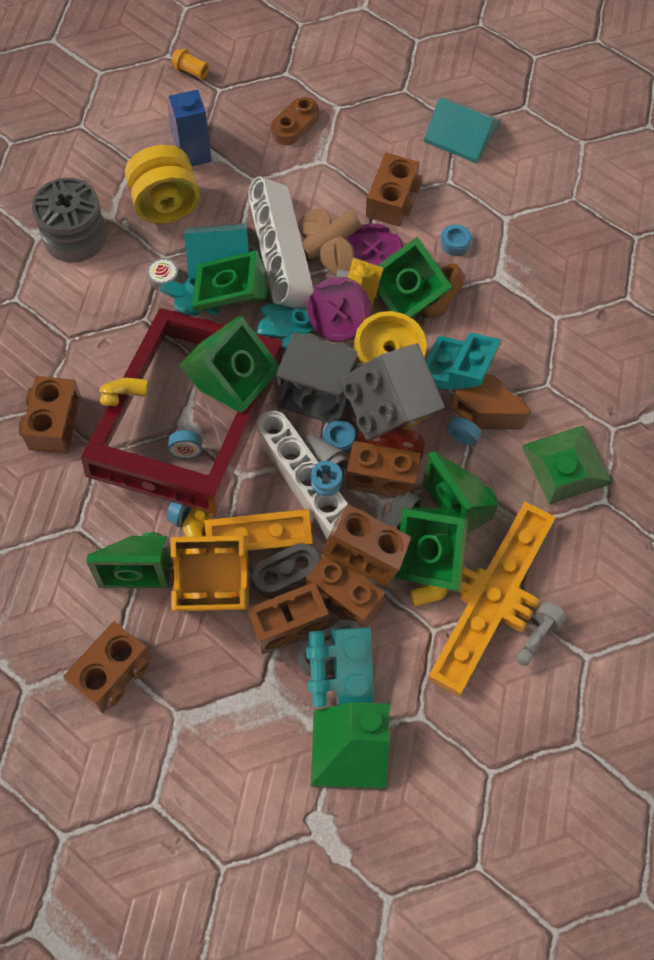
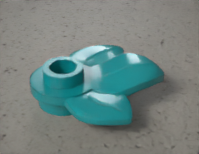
M189 277L187 282L183 284L167 281L160 285L159 290L162 293L175 299L173 305L180 313L196 316L202 312L193 311L191 307L195 277ZM221 308L203 311L212 315H218Z
M273 303L260 308L264 318L258 325L257 334L281 338L284 353L287 350L293 333L304 335L311 333L314 329L306 310L299 308L290 309Z

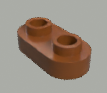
M308 97L295 99L272 121L273 139L282 145H290L297 142L318 121L319 106L317 102Z
M452 263L441 268L453 289L421 311L425 317L436 318L442 316L448 310V305L456 293L462 288L465 274L458 264Z

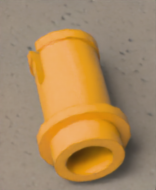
M185 48L182 50L177 49L171 59V64L177 71L184 70L200 80H203L208 74L209 63L190 55L189 51Z

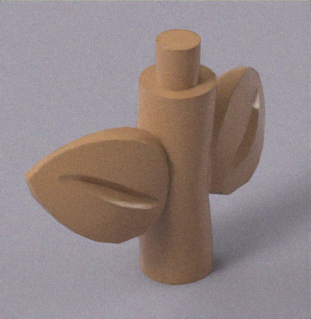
M315 209L305 214L300 219L298 226L301 235L305 237L302 240L305 257L311 261L320 256L323 266L334 275H336L337 269L350 271L354 250L353 246L346 239L362 228L352 209L348 210L334 222L329 213L323 209Z

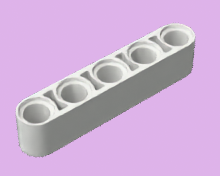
M261 176L256 177L249 187L248 196L272 300L278 305L306 310L308 309L309 297L313 294L314 289L288 187Z
M279 411L265 412L258 420L261 447L303 508L309 509L310 518L327 541L335 521L348 503L339 491L332 496H322L317 494L311 486L302 484L305 480H311L312 468L319 462L283 413ZM277 429L280 431L277 434L267 433L269 430ZM289 454H295L298 456V458L294 460H288L284 457ZM323 473L322 483L330 484V478L326 473ZM332 506L336 510L331 513H325L320 508Z

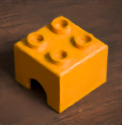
M248 536L170 537L171 558L174 564L173 591H171L172 611L246 610L249 608Z

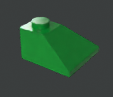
M418 237L378 265L384 268L377 289L378 294L390 311L406 314L410 318L415 317L453 289L437 262Z
M257 250L198 264L191 306L193 311L236 307L268 300L269 284L266 269Z
M243 316L237 317L201 342L180 364V367L201 392L239 413L244 412L277 374L280 366Z
M584 425L523 444L522 446L549 504L612 483Z
M432 451L428 454L422 485L438 508L454 511L468 518L467 533L492 520L498 506L497 497L489 486L485 487L477 476L437 452Z
M429 507L402 508L400 531L410 536L411 540L395 578L455 591L461 590L468 518L454 511Z
M146 532L142 536H130L90 553L86 557V563L98 588H169L171 547L168 537L162 536L159 533Z
M350 702L314 710L311 787L386 790L390 704Z

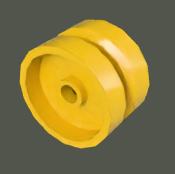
M173 145L151 146L139 151L127 162L124 171L126 182L131 193L135 212L142 220L159 224L170 223L189 215L197 207L200 200L199 187L193 175L189 157L182 149Z
M386 311L378 312L363 321L357 329L353 350L357 351V364H366L381 354L416 343L419 344L425 357L427 342L424 331L415 320L406 314Z

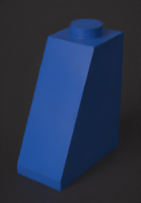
M199 90L168 96L169 125L176 147L182 149L188 155L191 166L212 162L206 111Z

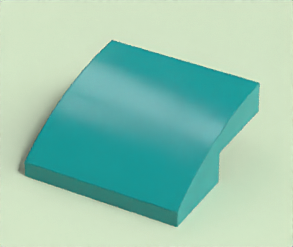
M472 332L469 333L465 341L438 335L425 359L436 387L439 389H463L482 385L501 345V339Z

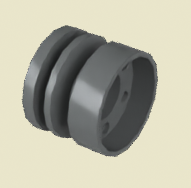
M59 178L46 183L37 191L33 198L32 211L44 246L50 255L57 260L70 263L90 259L101 251L106 242L107 230L101 214L98 196L92 186L76 178Z

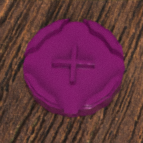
M374 223L363 224L362 228L346 239L353 246L354 258L377 266L401 249L403 245L400 237L396 233L394 235L393 232L389 231L390 228Z
M332 277L320 282L308 300V317L313 328L332 342H345L355 338L358 327L366 318L371 316V302L366 291L358 282L348 277Z

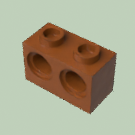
M385 152L367 196V218L400 227L404 215L409 216L414 203V198H411L413 192L419 193L423 176L419 175V161Z
M35 376L33 388H29L26 395V405L28 407L26 417H21L19 423V435L23 437L28 450L68 454L81 398L75 379ZM51 398H57L52 402H47ZM50 426L48 430L40 432L42 428Z
M353 441L347 468L346 489L396 498L399 494L404 496L407 492L414 494L421 453Z
M347 504L335 521L321 554L385 587L399 571L411 537L399 531L396 527L387 525L368 515L365 511Z
M326 556L319 561L306 577V585L315 582L326 608L342 620H352L361 627H368L384 607L386 593L359 573Z
M315 582L247 608L249 625L262 655L309 636L310 631H322L329 627V613Z
M113 621L63 675V678L69 687L99 712L103 713L107 707L112 708L121 700L125 692L123 689L133 678L136 680L144 674L149 666L151 656L144 644ZM129 649L132 651L127 660L121 662L114 660L115 655L120 650ZM97 677L107 678L102 688L98 690L89 689L93 679Z

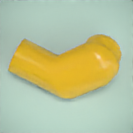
M119 378L105 383L99 390V393H101L100 403L102 405L116 406L119 403L118 395L147 397L149 381L146 379Z
M192 508L182 524L185 537L203 536L205 531L204 520L212 519L213 514Z
M427 585L409 590V596L413 607L442 600L446 597L449 589Z

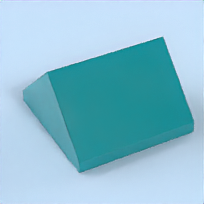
M439 97L425 134L424 142L477 163L501 124V119L454 100Z
M246 223L185 228L184 240L188 277L196 278L198 264L249 252Z

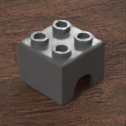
M293 333L277 371V384L281 386L283 383L278 396L279 407L328 423L343 420L350 400L344 394L341 378L354 371L357 365V351L345 343L332 344L322 341L318 336L311 333L304 335Z
M418 343L381 354L341 378L344 394L350 400L356 414L358 428L364 433L367 441L402 429L420 418L445 408Z

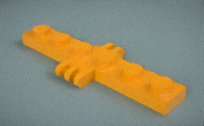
M525 501L488 569L485 571L481 568H476L473 572L463 567L462 579L468 583L462 581L461 590L458 592L461 593L460 599L468 605L429 673L427 680L460 697L499 623L502 622L519 632H524L527 623L516 617V615L525 620H530L533 611L522 605V603L530 608H537L540 601L537 597L520 589L519 586L554 523L555 516Z

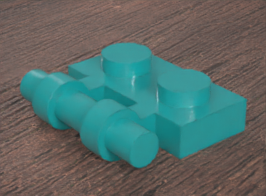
M371 628L331 629L332 644L324 645V631H310V646L306 647V658L310 659L311 680H308V692L312 693V707H326V692L334 691L335 703L337 705L350 702H374ZM333 657L334 677L326 678L325 658Z

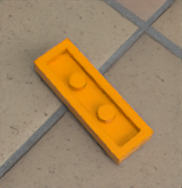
M309 509L204 520L206 536H248V551L288 547L300 543L313 544Z

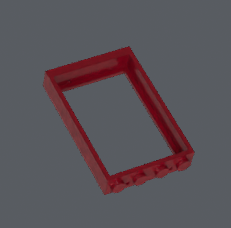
M159 308L123 378H144L165 335L200 344L226 325L185 315L178 311ZM256 334L280 365L283 341ZM276 375L244 412L239 413L237 411L209 475L109 447L134 397L131 395H118V405L107 407L81 456L85 477L216 515Z

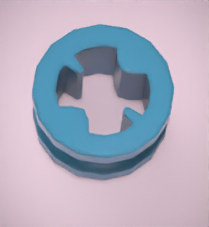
M321 461L312 468L311 487L317 494L332 496L340 490L342 471L336 463ZM323 473H330V484L322 483Z

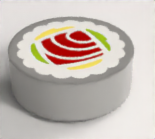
M158 258L149 264L147 276L151 286L159 289L160 285L167 281L178 282L179 271L173 260Z

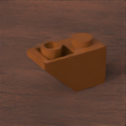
M488 373L482 385L458 389L454 393L451 407L460 417L473 422L480 429L522 430L526 426L531 409L521 397L514 396L503 387L497 377Z

